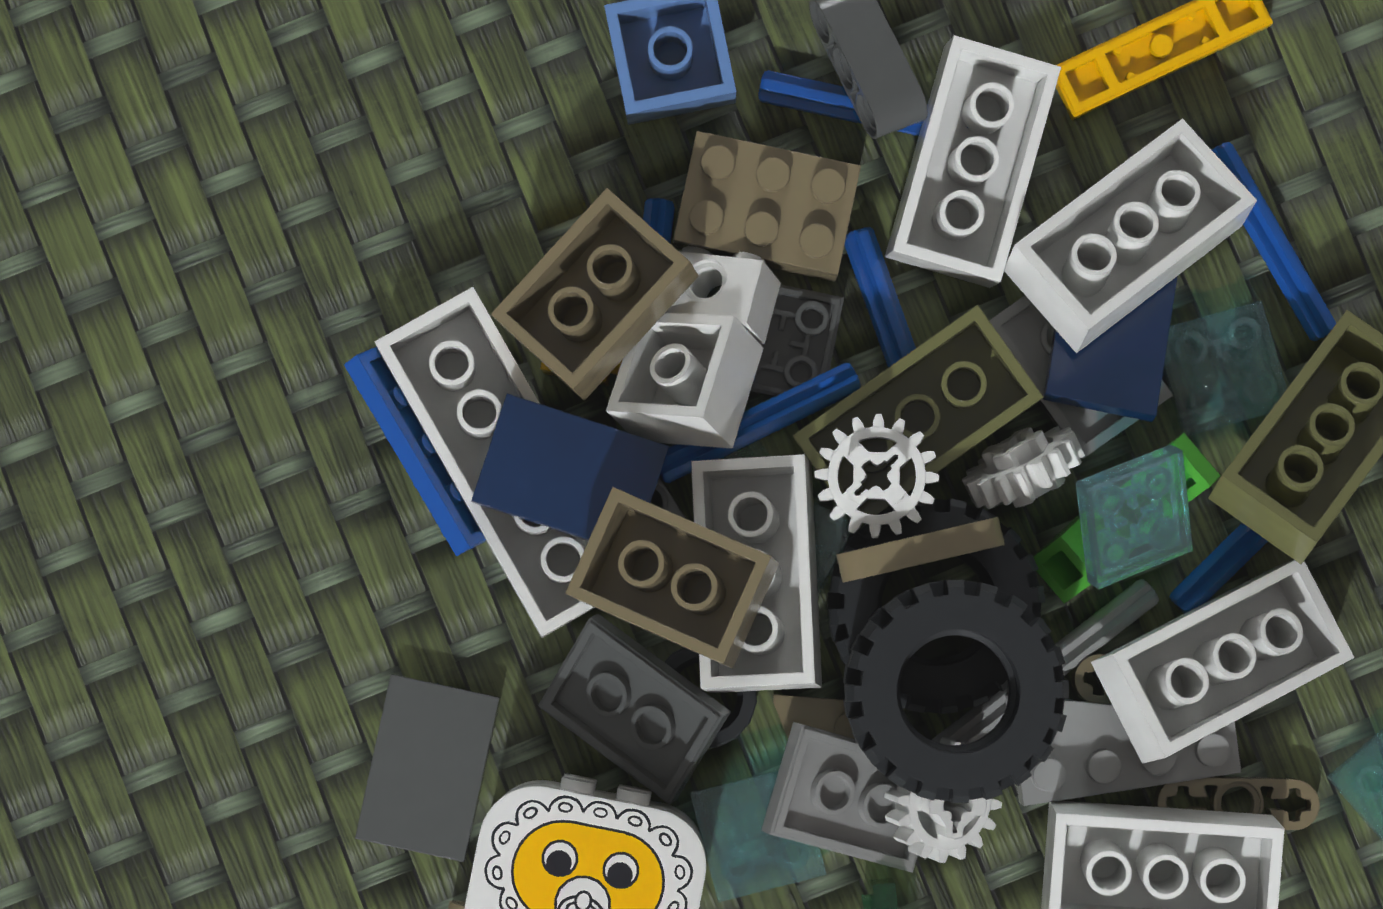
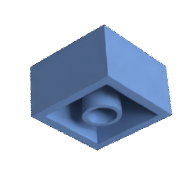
M627 0L604 5L628 125L736 103V87L718 0Z

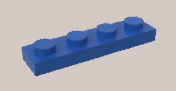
M374 347L354 356L344 364L346 370L456 557L486 542L483 533L387 367L378 348Z

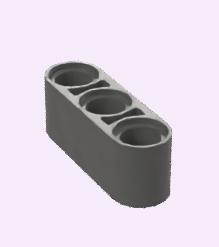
M810 0L809 10L813 26L867 134L871 138L877 139L926 120L928 111L923 91L877 0Z

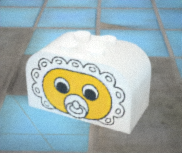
M564 774L561 782L549 780L525 782L503 795L491 807L483 820L464 909H699L706 875L705 844L698 827L684 812L669 804L650 800L652 791L648 789L619 784L616 794L596 790V779L573 774Z

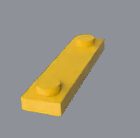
M1192 0L1057 64V66L1061 67L1056 89L1071 120H1074L1270 27L1273 21L1262 0Z

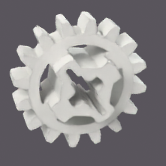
M882 414L875 415L873 427L865 428L861 420L855 417L852 419L854 433L847 436L842 431L835 429L832 433L839 444L835 450L829 448L820 449L819 454L830 463L827 469L816 470L815 478L828 481L829 488L819 493L818 498L820 501L835 500L837 506L832 510L830 517L835 521L847 514L851 517L849 532L853 534L860 529L862 523L869 525L872 538L878 539L881 525L886 524L890 525L895 535L902 534L900 519L907 516L917 524L922 520L915 509L918 502L933 505L935 498L925 492L924 488L925 484L939 482L938 474L926 472L925 465L936 458L935 452L926 451L920 453L917 447L921 444L924 435L919 431L909 438L904 436L905 420L901 418L896 421L892 429L884 427ZM872 438H882L893 441L896 444L887 452H868L859 442ZM845 457L854 467L853 484L842 494L838 474L840 464ZM895 457L898 458L891 465L892 469L887 474V478L891 483L889 488L883 491L876 485L870 490L865 489L859 496H856V493L863 488L862 484L867 479V475L863 470L865 465L871 462L874 466L880 467L884 463L888 464ZM910 459H912L916 471V482L911 496L900 486V469ZM867 500H885L895 511L882 515H872L857 509Z
M1059 426L1046 433H1043L1042 430L1034 433L1032 428L1029 427L1014 432L1012 436L998 444L987 447L982 453L983 458L977 461L979 465L966 471L967 476L962 478V481L976 508L986 505L987 509H991L1000 502H1003L1004 505H1009L1013 502L1015 508L1031 504L1041 495L1059 488L1065 482L1064 477L1071 474L1069 469L1082 463L1080 458L1084 457L1085 454L1075 432L1070 427L1060 430Z
M942 737L940 741L941 744L946 745L966 744ZM899 786L897 790H890L884 794V798L895 802V809L885 815L886 821L900 826L893 835L895 840L909 845V852L940 863H945L948 855L960 860L966 858V844L981 848L983 846L982 838L979 835L981 829L994 830L996 827L993 820L988 818L990 810L1002 808V802L994 798L988 800L984 798L969 800V803H950L949 801L937 799L933 801L919 797L915 793Z

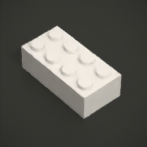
M955 35L946 43L927 105V118L921 126L885 254L886 258L989 288L1001 282L1061 70L1060 66Z
M1182 118L1017 242L1011 251L1004 272L1070 347L1078 353L1242 227L1257 200Z
M805 454L691 461L694 523L768 554L780 563L733 669L699 654L701 689L709 693L821 688L822 675L812 463Z
M1291 560L1252 578L1092 661L1091 664L1143 764L1166 758L1344 664L1353 659L1354 656L1305 561L1299 564L1297 561Z
M1073 801L1049 802L1041 909H1278L1285 828L1273 815Z

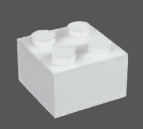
M666 312L623 358L606 412L628 433L658 443L733 448L764 348L735 316Z

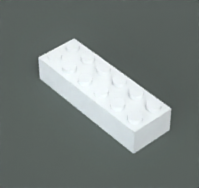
M474 287L374 341L541 638L594 609L595 607L565 594L589 540L471 502L506 394L539 403Z

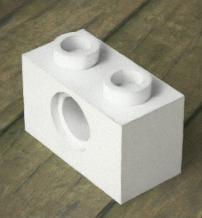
M683 247L682 251L679 252L691 262L699 277L666 312L735 316L760 344H765L781 284L766 265L765 260L748 252L734 253L732 257L713 255L711 252L699 247ZM722 285L715 295L707 298V295L713 288Z

